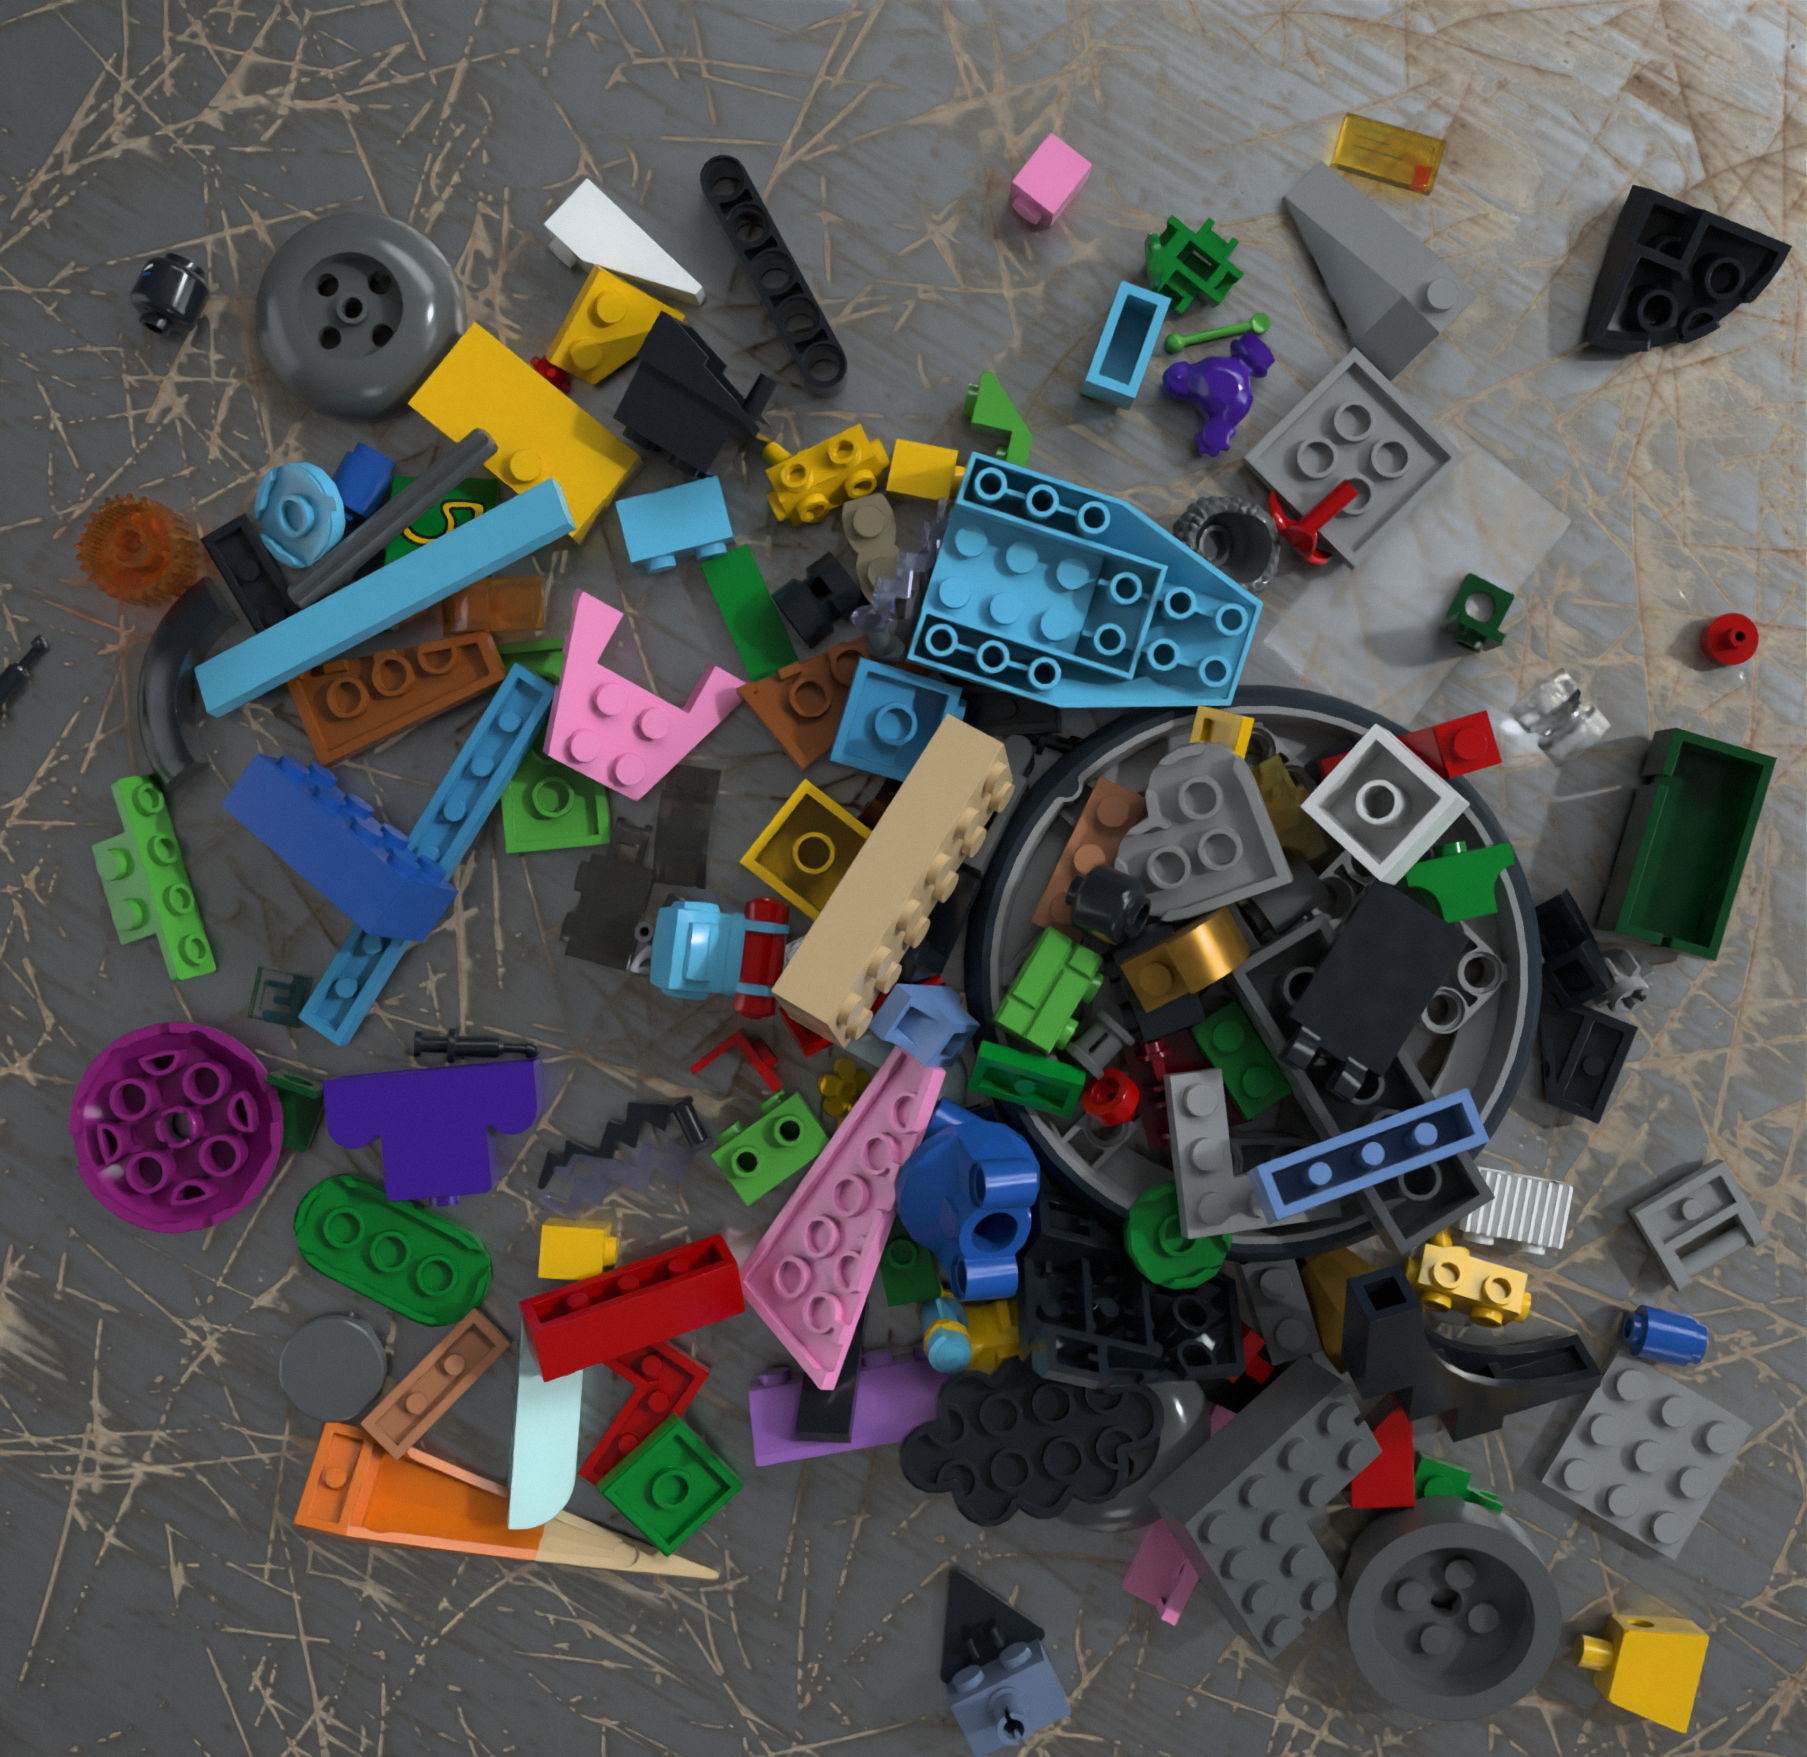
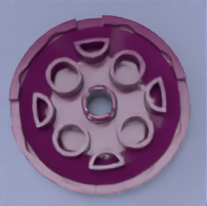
M165 1022L134 1030L114 1041L93 1060L85 1071L76 1089L70 1110L69 1135H73L75 1151L80 1164L76 1167L87 1188L106 1209L120 1219L142 1229L160 1233L174 1234L205 1229L218 1225L241 1212L260 1194L268 1183L278 1162L283 1141L282 1106L275 1085L264 1081L268 1073L265 1066L251 1050L234 1037L213 1027L198 1023ZM177 1112L187 1114L186 1117L190 1121L191 1136L187 1139L179 1137L172 1128V1120Z

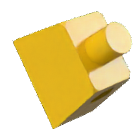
M1613 1614L1607 1620L1603 1639L1579 1634L1576 1637L1572 1658L1575 1666L1595 1670L1594 1686L1606 1700L1675 1731L1686 1734L1709 1636L1689 1619Z

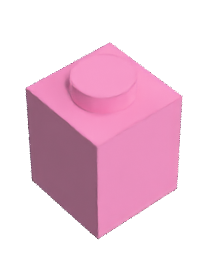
M1050 132L1012 181L1009 197L1014 200L1012 203L1013 208L1030 223L1037 224L1038 221H1041L1050 229L1087 182L1092 164Z

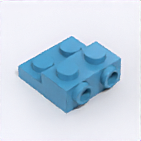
M859 656L828 757L829 760L904 782L947 713L961 721L963 720L967 700L960 698L963 688Z

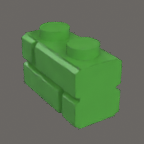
M1047 926L1037 939L989 1023L1040 1054H1049L1054 1046L1063 1050L1078 1025L1077 1021L1070 1018L1080 1000H1083L1089 1004L1104 981L1105 975L1098 972L1104 959L1056 929Z

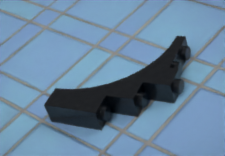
M1399 1264L1347 1279L1341 1359L1362 1400L1394 1392L1409 1422L1438 1413L1453 1443L1502 1428L1503 1418L1506 1415L1599 1388L1603 1375L1578 1334L1541 1343L1514 1346L1472 1345L1447 1339L1424 1326L1423 1307Z

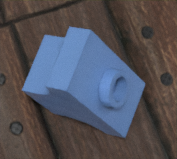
M896 984L870 1022L868 1028L881 1040L894 1043L909 1052L925 1067H952L981 1024L961 1006L963 998L950 986Z

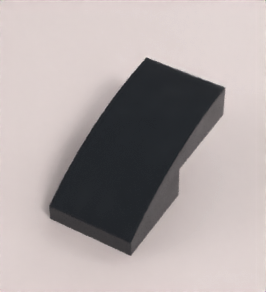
M1565 888L1535 904L1542 956L1545 959L1542 963V975L1565 1011L1609 991L1613 986L1602 954L1569 890Z

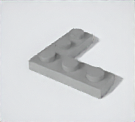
M1210 1068L1163 1075L1181 1237L1193 1239L1342 1217L1340 1198L1268 1225L1248 1173L1233 1174L1222 1069Z

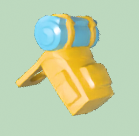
M940 1282L942 1288L940 1298L917 1302L916 1314L924 1333L923 1350L932 1368L941 1373L979 1370L991 1375L1003 1359L1019 1355L1017 1297L1003 1298L994 1301V1303L980 1306H964L962 1301H957L954 1297L951 1286Z

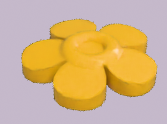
M848 1058L837 1060L833 1068L835 1076L824 1073L819 1078L817 1084L818 1092L828 1096L824 1100L822 1107L823 1111L831 1117H839L844 1111L849 1113L856 1104L858 1092H864L870 1083L869 1073L863 1069H856L854 1061Z

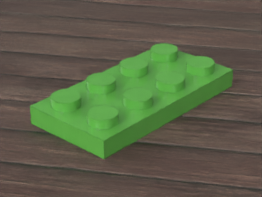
M565 638L495 644L507 673H509L514 663H519L552 685H559L565 656L562 653ZM500 686L491 690V700ZM549 718L501 795L506 854L613 844L607 786L543 752Z

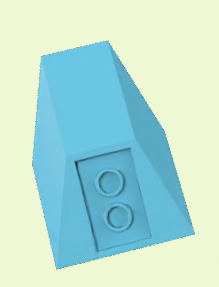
M972 451L964 470L904 662L1057 708L1231 706L1263 602L1127 501Z

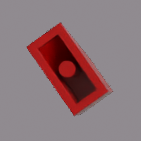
M1389 1392L1364 1418L1383 1452L1340 1491L1351 1508L1415 1507L1413 1421H1408L1394 1392Z

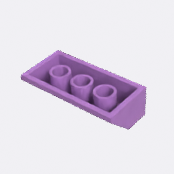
M923 1342L914 1344L912 1346L913 1352L893 1355L891 1349H878L864 1353L862 1356L851 1443L797 1440L795 1429L804 1371L790 1374L788 1367L762 1371L758 1374V1380L751 1381L748 1391L756 1467L900 1442L913 1426L928 1420L937 1419L935 1397L940 1385L954 1373H941L932 1368L923 1350Z

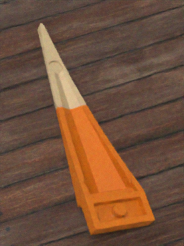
M338 1422L325 1423L293 1523L296 1528L346 1539L348 1542L707 1581L719 1579V1575L715 1570L673 1554L667 1558L656 1547L563 1510L540 1526L529 1529H508L509 1488L413 1447H410L396 1460L365 1429Z

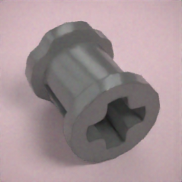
M1101 1008L1095 1013L1097 1020L1075 1043L1068 1042L1064 1048L1098 1080L1104 1076L1103 1068L1124 1045L1131 1047L1135 1043V1039ZM1108 1035L1104 1042L1093 1053H1091V1051L1102 1041V1039Z

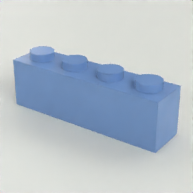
M1465 1088L1258 1165L1247 1173L1269 1225L1470 1150L1490 1140L1469 1089Z

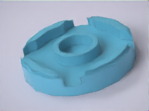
M309 462L285 463L266 472L257 488L254 504L255 519L262 521V527L265 532L260 534L263 544L277 561L291 568L312 567L343 540L346 524L344 505L336 484L323 469Z

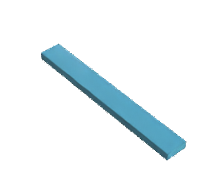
M552 477L195 667L194 670L207 713L219 718L576 530L560 484Z

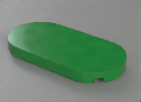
M346 1173L329 1177L312 1187L302 1197L296 1208L293 1219L294 1237L296 1236L297 1243L300 1247L299 1252L304 1261L312 1269L415 1323L427 1327L455 1324L461 1321L474 1307L478 1309L488 1295L493 1276L492 1262L486 1246L474 1232L414 1200L390 1201L386 1196L385 1185L367 1176Z

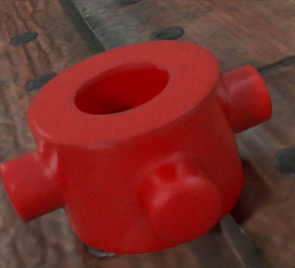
M535 355L530 360L529 364L534 367V370L557 389L560 388L565 392L571 384L566 380L569 375L563 369L550 363L545 355L541 359Z

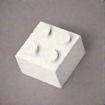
M1375 723L1300 807L1376 878L1382 882L1396 885L1470 803L1390 731Z

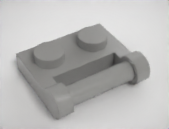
M1715 1159L1629 1210L1630 1215L1660 1264L1664 1277L1676 1292L1691 1285L1690 1278L1749 1244L1751 1247H1755L1768 1238L1762 1224L1727 1164L1720 1159ZM1732 1216L1734 1217L1736 1227L1682 1259L1678 1258L1675 1252L1676 1249Z

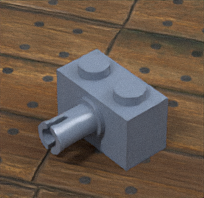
M1039 1639L1028 1644L1026 1642L1014 1643L1004 1649L999 1658L981 1667L979 1665L968 1666L959 1671L953 1677V1680L946 1684L949 1707L975 1757H985L1007 1745L1018 1746V1740L1022 1739L1024 1743L1030 1734L1072 1714L1066 1692Z

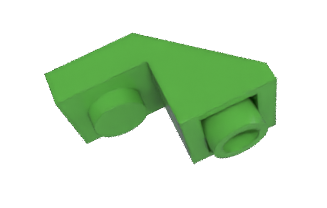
M983 371L980 385L969 384L962 415L972 417L969 432L1009 441L1008 446L998 444L995 458L1026 468L1033 436L995 375L991 372Z

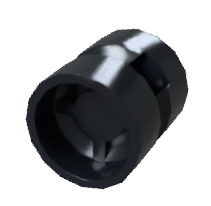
M830 551L806 568V579L801 581L793 578L770 595L788 622L811 650L834 633V623L837 620L848 623L869 607V603L861 590ZM829 593L830 595L826 602L821 605L817 597Z

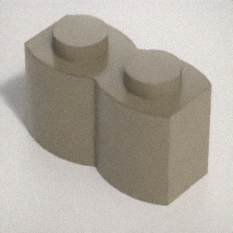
M881 493L844 502L842 510L844 536L849 550L857 559L858 587L868 601L869 608L872 611H877L906 603L907 589H910L911 584L910 570L905 556L896 546V520L889 502Z

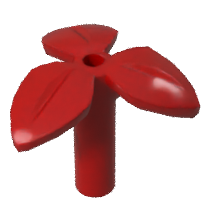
M1344 479L1301 519L1290 520L1285 516L1279 505L1276 491H1273L1268 497L1270 517L1274 518L1280 535L1288 541L1299 556L1309 563L1325 565L1332 558V554L1316 548V532L1356 498L1359 493Z

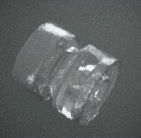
M1564 668L1558 669L1540 681L1509 710V713L1527 734H1539L1538 747L1555 767H1561L1576 758L1595 743L1610 727V722L1593 702L1582 703L1579 700L1582 690Z

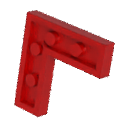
M669 1340L632 1351L619 1358L601 1362L636 1386V1388L577 1474L596 1486V1483L673 1412L679 1417L682 1415L709 1376L710 1368Z

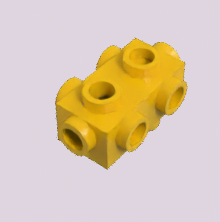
M860 423L809 449H803L794 456L776 442L769 443L762 452V458L773 466L766 470L774 490L766 493L767 499L778 521L781 522L789 518L794 528L805 522H820L827 517L831 509L844 504V502L872 495L876 487L888 482L883 470L891 467V462L879 437L869 442Z
M1449 1227L1430 1238L1431 1244L1426 1243L1413 1257H1406L1402 1270L1425 1309L1442 1313L1449 1312L1450 1310L1469 1315L1471 1322L1488 1328H1499L1501 1325L1506 1326L1511 1321L1518 1323L1525 1321L1531 1304V1294L1525 1292L1528 1274L1470 1257L1469 1249L1452 1245Z

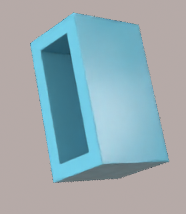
M1121 280L1083 383L1081 394L1129 411L1139 390L1171 298Z
M717 475L615 501L630 562L636 570L645 567L646 574L671 570L677 567L676 559L696 555L697 561L711 560L727 554L726 546L736 544L722 486Z

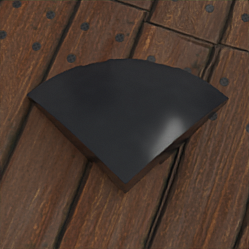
M1632 185L1616 224L1601 269L1591 309L1586 342L1619 351L1649 352L1650 347L1661 346L1672 342L1687 344L1702 338L1720 328L1719 321L1741 303H1751L1760 295L1784 263L1792 246L1650 188Z

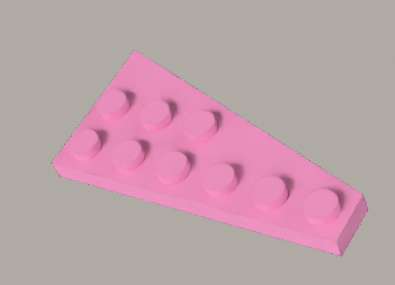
M898 1045L894 1047L739 1271L743 1297L820 1390H834L897 1213L895 1203L896 1183L904 1163L922 1143L946 1075V1071L942 1067H925L909 1052Z

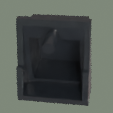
M661 310L636 355L642 360L613 418L626 426L622 435L649 451L653 449L660 453L663 448L670 452L672 455L668 463L693 478L697 476L701 479L706 478L707 474L723 477L749 434L767 442H774L778 434L761 414L777 388L778 383L760 373L745 398L724 375L728 366L698 332L685 322Z

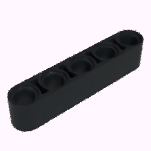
M729 155L712 157L704 164L700 173V184L707 207L805 388L810 394L818 398L828 399L837 396L843 391L848 380V363L841 345L745 167L738 159ZM722 177H732L738 181L739 185L732 194L724 196L712 191L714 182ZM753 222L761 225L764 232L756 241L745 242L736 236L739 227L745 223ZM780 268L789 275L787 282L779 288H769L763 285L761 277L768 269ZM798 313L806 314L814 321L812 329L802 335L793 334L785 327L787 320ZM829 359L836 363L839 371L833 379L819 381L810 374L812 365L818 360Z

